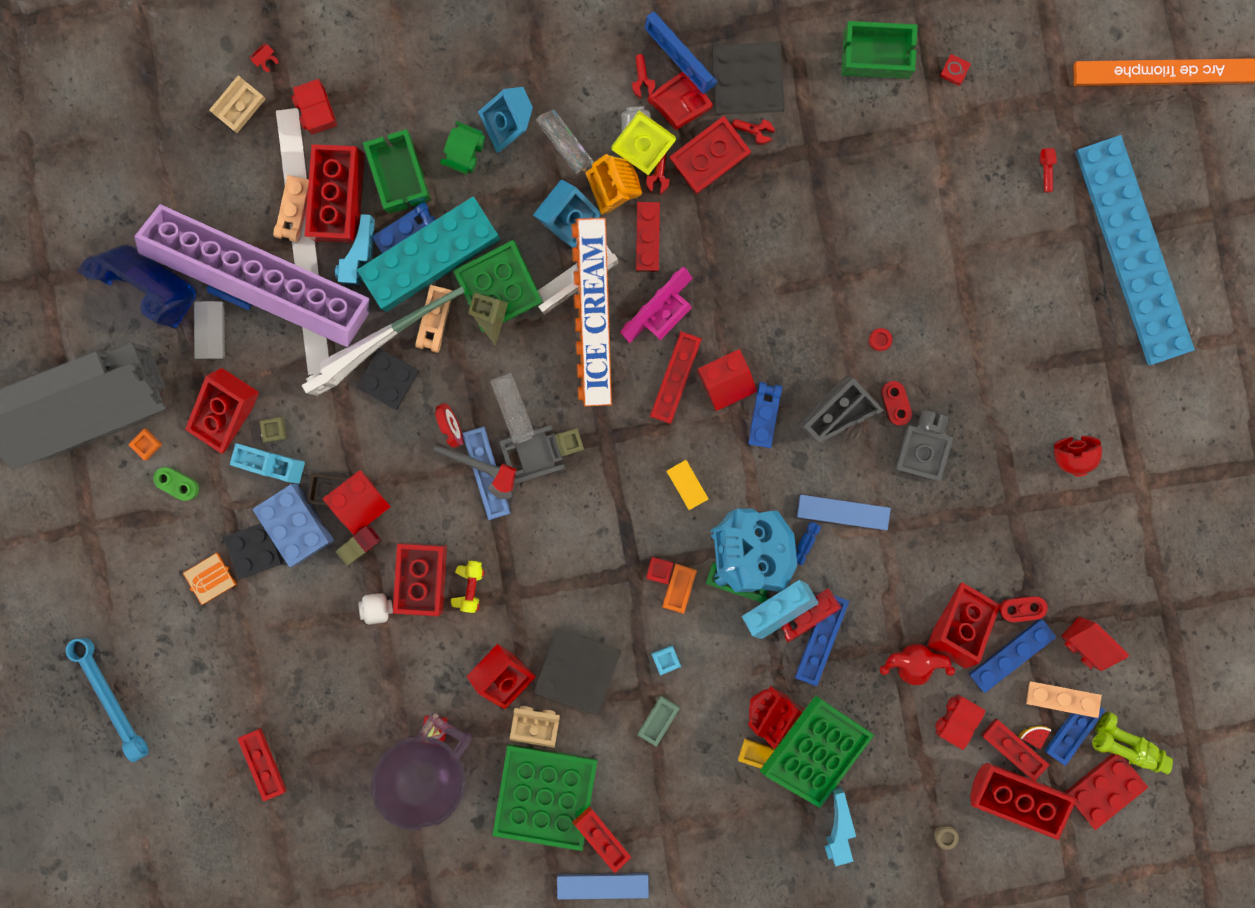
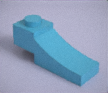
M361 214L355 242L345 259H339V265H336L335 277L342 285L361 286L362 278L357 269L362 267L363 264L372 261V236H374L375 219L371 215Z
M235 443L230 465L263 476H270L286 482L299 484L305 461Z
M841 786L836 787L832 791L835 805L834 824L831 836L826 837L828 845L824 846L828 860L832 859L835 866L853 862L848 839L856 837L845 793Z

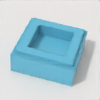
M673 645L651 653L660 675L681 667Z

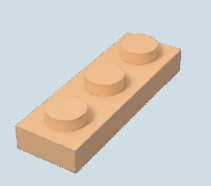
M1029 681L1026 704L1099 718L1102 695Z

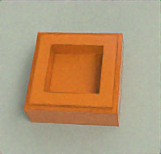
M143 429L128 445L144 461H147L163 444L148 429Z

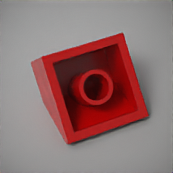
M740 349L697 369V373L716 411L757 392L750 369Z
M361 470L323 498L337 518L353 535H356L362 528L369 525L391 508L378 489Z
M1078 617L1061 635L1066 641L1064 643L1065 647L1074 654L1077 652L1082 657L1080 661L1090 670L1095 668L1103 671L1129 656L1096 622L1082 617Z
M499 644L466 676L479 695L504 710L536 678L517 657Z

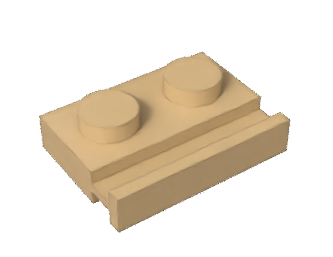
M238 75L209 111L238 133L266 98Z

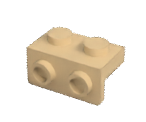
M520 706V709L514 708L509 739L510 741L555 748L560 716L551 710L537 712L527 706Z

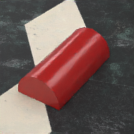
M984 763L978 770L970 795L972 807L1056 840H1059L1077 801V798L990 763Z

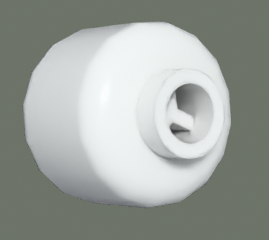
M383 593L365 595L362 601L358 602L360 620H364L369 625L384 623L388 620V614L393 613L392 601L387 600Z

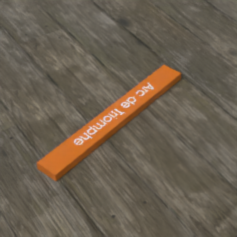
M1255 59L1076 61L1073 64L1074 86L1255 84Z

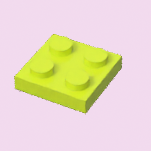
M638 111L611 148L615 153L649 175L676 141V136L641 111Z

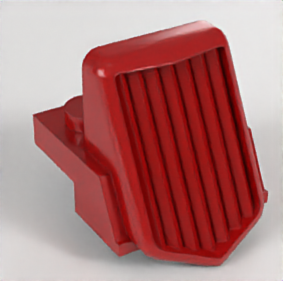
M770 686L769 689L761 691L750 699V721L747 725L757 736L764 738L775 750L804 712L805 708L796 704L789 696Z

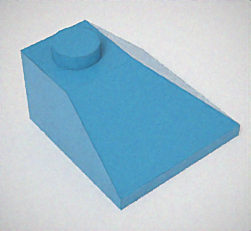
M524 87L503 89L478 111L496 153L501 152L527 130L533 107Z

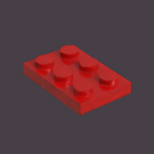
M722 116L672 154L669 159L697 195L749 156L751 150L726 117Z
M1112 753L1064 793L1077 798L1074 806L1094 830H1097L1149 787L1124 757Z

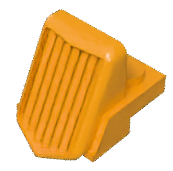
M606 154L591 164L592 168L585 172L601 215L611 212L626 201L638 198L642 194L638 175L632 164L626 159Z

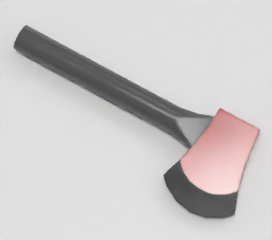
M436 443L434 447L435 452L492 476L494 480L488 489L494 496L500 499H510L513 497L514 478L517 469L505 464L501 466L489 465Z

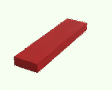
M680 331L650 417L668 424L672 423L702 338Z

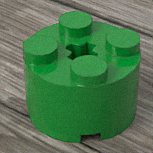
M456 121V128H452L443 151L446 153V160L441 158L440 164L465 175L468 172L473 174L477 164L475 154L477 151H482L485 136L482 135L483 131Z

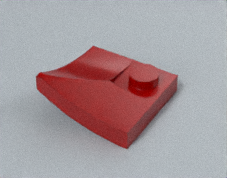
M684 72L666 82L647 99L667 119L675 131L708 112L713 107L706 94H703Z

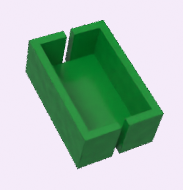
M848 21L843 30L842 51L844 53L842 55L841 76L910 79L915 72L916 50L914 48L917 45L918 25Z
M407 129L387 135L388 140L393 146H389L383 137L363 143L383 209L388 214L408 209L407 204L409 203L414 207L421 203L432 201L412 136Z

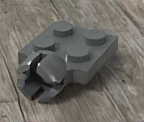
M923 410L916 426L907 425L895 466L896 470L941 481L953 437L946 435L945 432L949 419L947 415L931 410Z

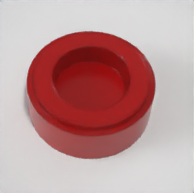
M884 328L874 330L868 338L870 347L879 352L887 350L893 341L891 333Z

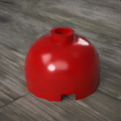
M1081 436V440L1073 441V437L1059 440L1054 444V457L1057 465L1061 470L1076 477L1086 476L1098 467L1102 459L1100 439L1092 436Z

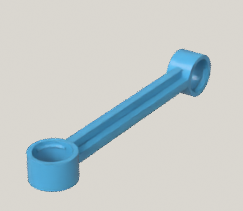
M84 637L70 641L66 646V655L71 661L79 662L123 741L122 749L127 759L131 762H136L147 756V744L140 736L135 734L92 657L94 653L93 642ZM77 642H82L86 647V653L83 657H78L75 654L74 647Z

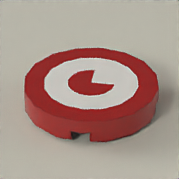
M446 403L437 405L435 416L440 431L449 437L446 439V442L453 448L463 445L462 431L452 409Z

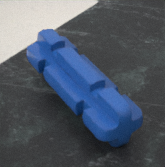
M814 522L808 524L807 532H804L796 548L798 549L796 556L797 564L799 565L804 564L806 560L805 555L809 554L816 540L815 535H818L821 526Z

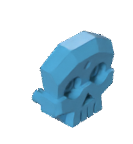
M735 509L728 512L724 519L716 527H713L710 532L714 533L711 535L715 542L717 573L714 578L719 577V579L715 580L716 584L719 586L729 584L735 592H753L759 589L781 592L786 589L796 570L797 556L794 533L778 511L758 513L754 509Z

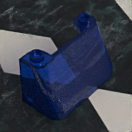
M121 245L90 256L82 262L77 270L86 278L100 280L107 285H111L114 280L127 281L146 294L140 304L142 314L157 324L174 329L177 328L196 298V291L192 285L154 260L139 254L136 248L129 245Z

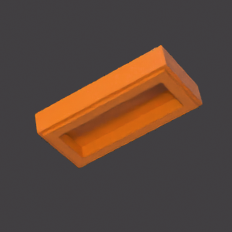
M675 563L662 605L663 608L684 614L697 573L696 569Z

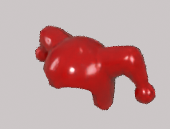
M911 644L905 647L902 652L891 654L885 665L880 667L882 675H887L889 669L898 667L899 676L903 681L911 685L925 684L931 678L934 670L944 668L949 676L955 674V669L952 667L948 656L933 653L922 644Z

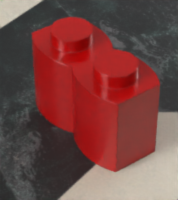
M320 79L293 87L295 95H292V100L296 109L300 108L302 116L299 117V120L304 130H308L313 135L337 126L326 90Z
M957 694L948 701L946 706L948 710L945 716L940 717L936 722L935 734L964 750L986 710Z

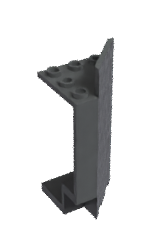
M130 343L108 353L95 351L0 389L1 459L12 470L37 460H50L149 420L148 416L165 410L166 408L159 392L166 388L150 347Z

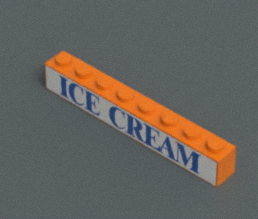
M606 218L575 219V224L571 225L572 238H576V247L572 248L573 262H577V271H573L574 285H578V294L574 295V307L579 309V318H575V331L579 332L580 341H576V354L580 355L581 363L577 364V377L581 378V387L577 388L578 400H582L584 406L612 405Z

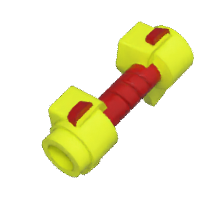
M469 560L467 566L460 565L455 571L456 574L468 579L466 595L451 599L452 606L460 608V611L475 613L479 610V599L474 596L477 580H481L485 573L481 567L482 562Z

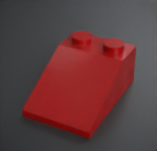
M223 368L206 375L185 430L221 454L225 453L252 411L259 392Z
M961 582L936 623L927 647L939 654L948 656L951 661L965 669L979 664L1000 604Z

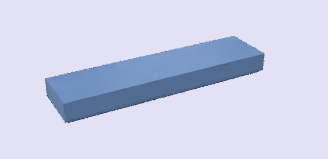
M485 427L462 433L470 457L489 465L497 466ZM473 468L488 520L510 514L507 499L497 498L488 489L494 478L485 472Z
M799 495L796 517L888 530L891 508Z
M648 873L557 875V899L649 898Z

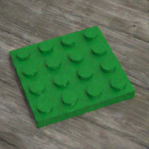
M816 695L759 771L767 778L820 808L874 737V734Z
M508 744L492 836L583 851L585 838L572 822L590 807L598 759Z

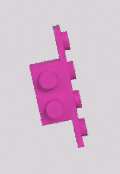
M682 267L679 271L675 272L671 279L662 288L657 290L655 296L640 308L634 318L624 325L620 333L628 343H631L645 328L661 340L692 308L687 301L678 295L693 279L686 268Z

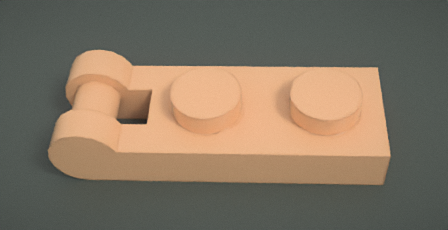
M287 175L279 216L274 228V238L282 239L285 237L293 242L299 241L307 206L308 179ZM287 223L293 224L291 229H286Z
M430 285L425 306L453 290ZM451 300L422 317L416 340V348L423 349L426 347L430 348L433 352L439 353ZM427 332L435 333L433 340L426 338Z

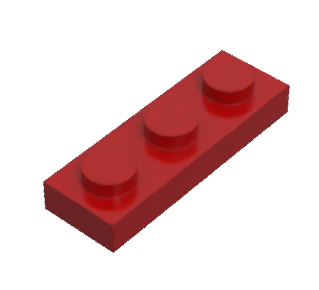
M637 202L636 272H659L660 202Z
M996 718L981 734L983 738L1031 780L1036 781L1049 766L1044 759Z
M259 728L238 737V742L263 802L287 791L262 729Z
M590 807L572 822L614 873L632 858Z

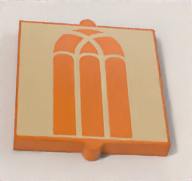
M215 553L183 573L191 586L190 591H194L201 605L237 585L229 571L230 567L225 565L219 553Z

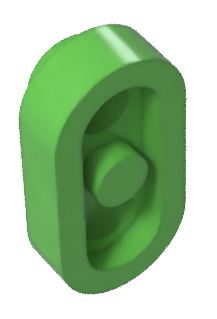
M171 467L159 468L154 473V484L159 489L182 501L192 500L199 493L198 483L194 479ZM164 474L168 478L165 483L162 481V476ZM184 485L188 489L186 493L182 492V487Z

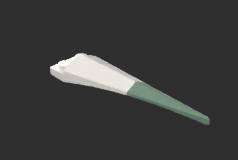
M461 286L320 361V371L322 374L316 373L306 379L307 382L302 385L305 393L318 396L337 386L350 372L383 344L429 312L464 293V288Z

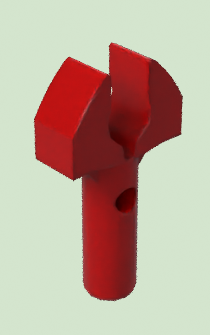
M638 54L635 57L638 80L632 83L633 93L641 99L640 88L642 83L648 88V95L650 96L655 91V80L647 78L644 55Z
M738 119L732 121L733 128L753 134L756 138V144L764 145L772 141V138L763 136L761 133L763 130L771 133L775 132L770 121L763 119L762 123L758 125Z
M1054 148L1041 149L1040 164L1043 165L1044 192L1050 193L1053 191V164H1057V156Z
M667 152L656 165L655 173L652 176H647L646 186L651 194L653 184L657 179L661 183L660 195L669 187L670 179L664 177Z

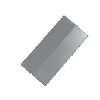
M194 302L195 359L225 360L224 302Z

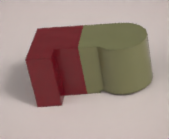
M368 525L349 539L336 553L346 566H349L383 540L371 525Z

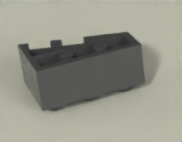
M845 376L797 424L813 441L820 443L884 410L854 378Z

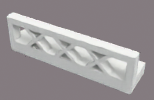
M607 247L608 271L618 264V258ZM577 263L539 289L544 303L538 307L544 315L578 292V285H574L573 271H577Z

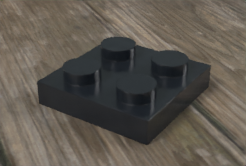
M378 348L357 388L398 410L419 370Z
M262 524L223 537L238 580L284 564L279 550Z

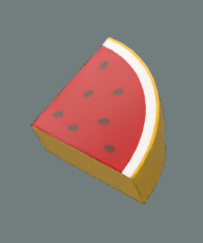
M1037 725L1024 729L1018 737L1041 749L1051 729L1046 726Z

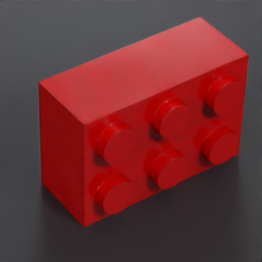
M406 542L397 544L393 614L440 616L443 613L447 545Z

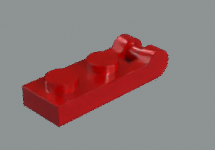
M827 588L815 596L819 604L779 628L785 633L784 638L788 643L842 609L830 589ZM793 621L798 625V628L795 630L790 626V623Z

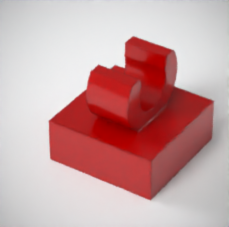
M266 43L249 57L257 67L261 64L262 69L266 72L270 71L265 65L267 60L271 59L274 63H279L278 59L271 55L274 51Z

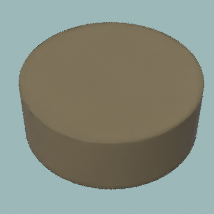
M941 825L934 833V839L942 849L950 850L958 844V833L950 825Z

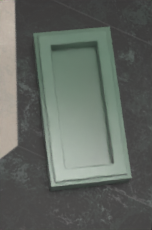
M660 695L637 735L657 747L678 713L680 706Z

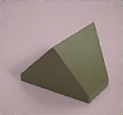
M474 292L468 314L474 317L496 346L508 302Z

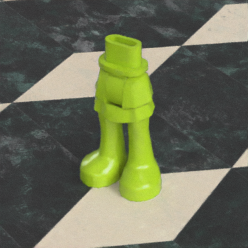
M1107 711L1100 717L1095 727V732L1098 734L1092 741L1093 748L1101 753L1110 752L1129 759L1130 764H1136L1141 768L1150 769L1156 773L1161 771L1167 775L1170 774L1173 758L1167 756L1164 750H1159L1156 745L1144 737H1138L1119 729L1115 714ZM1114 739L1131 746V748H1127L1115 742Z

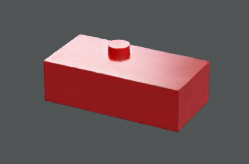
M311 144L305 237L320 242H355L360 225L365 153L356 146Z

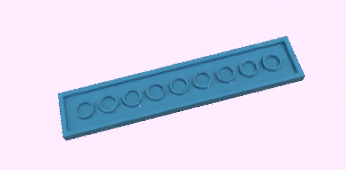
M1119 135L1075 151L1147 364L1153 365L1194 351L1188 328L1122 136Z

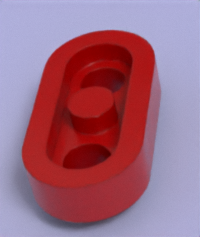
M890 381L884 384L881 389V397L889 421L897 426L907 424L911 420L912 411L904 386L897 381ZM892 388L897 390L895 397L890 394ZM899 410L904 412L903 418L897 416Z
M1037 596L1009 598L1004 600L999 608L1002 618L1009 622L1038 620L1043 618L1048 610L1045 600ZM1035 603L1036 609L1031 611L1030 606ZM1013 606L1014 611L1009 614L1008 607Z

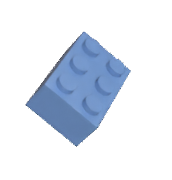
M299 484L289 485L252 509L289 567L300 564L335 541L312 504L307 503V496Z

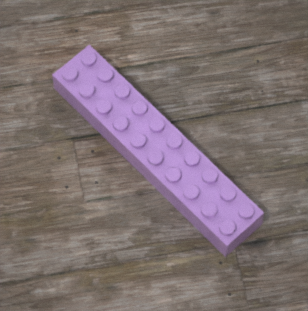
M161 204L134 236L139 254L346 347L350 345L369 314L368 297Z

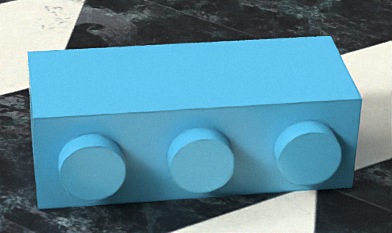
M798 580L743 615L742 618L752 636L763 639L819 603L809 585Z

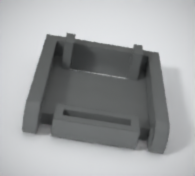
M552 425L499 441L506 464L510 467H513L508 451L517 449L523 470L516 472L514 484L565 469L564 464L555 466L554 463L563 460L555 434L548 436L545 434V432L553 430Z

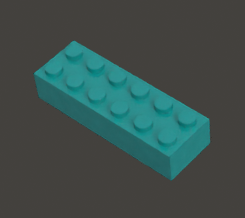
M473 196L357 269V272L380 308L388 312L501 239Z

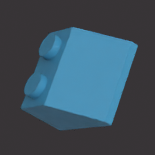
M561 179L533 216L548 230L573 248L576 247V238H572L571 225L575 224V219L599 218L601 212L575 186Z

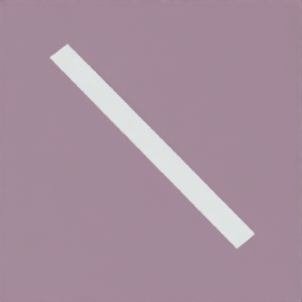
M296 108L276 111L284 182L286 184L287 175L307 179L299 110ZM305 211L299 241H292L294 263L296 266L319 275L315 241L304 236ZM303 328L308 375L321 373L320 361L329 357L327 338Z

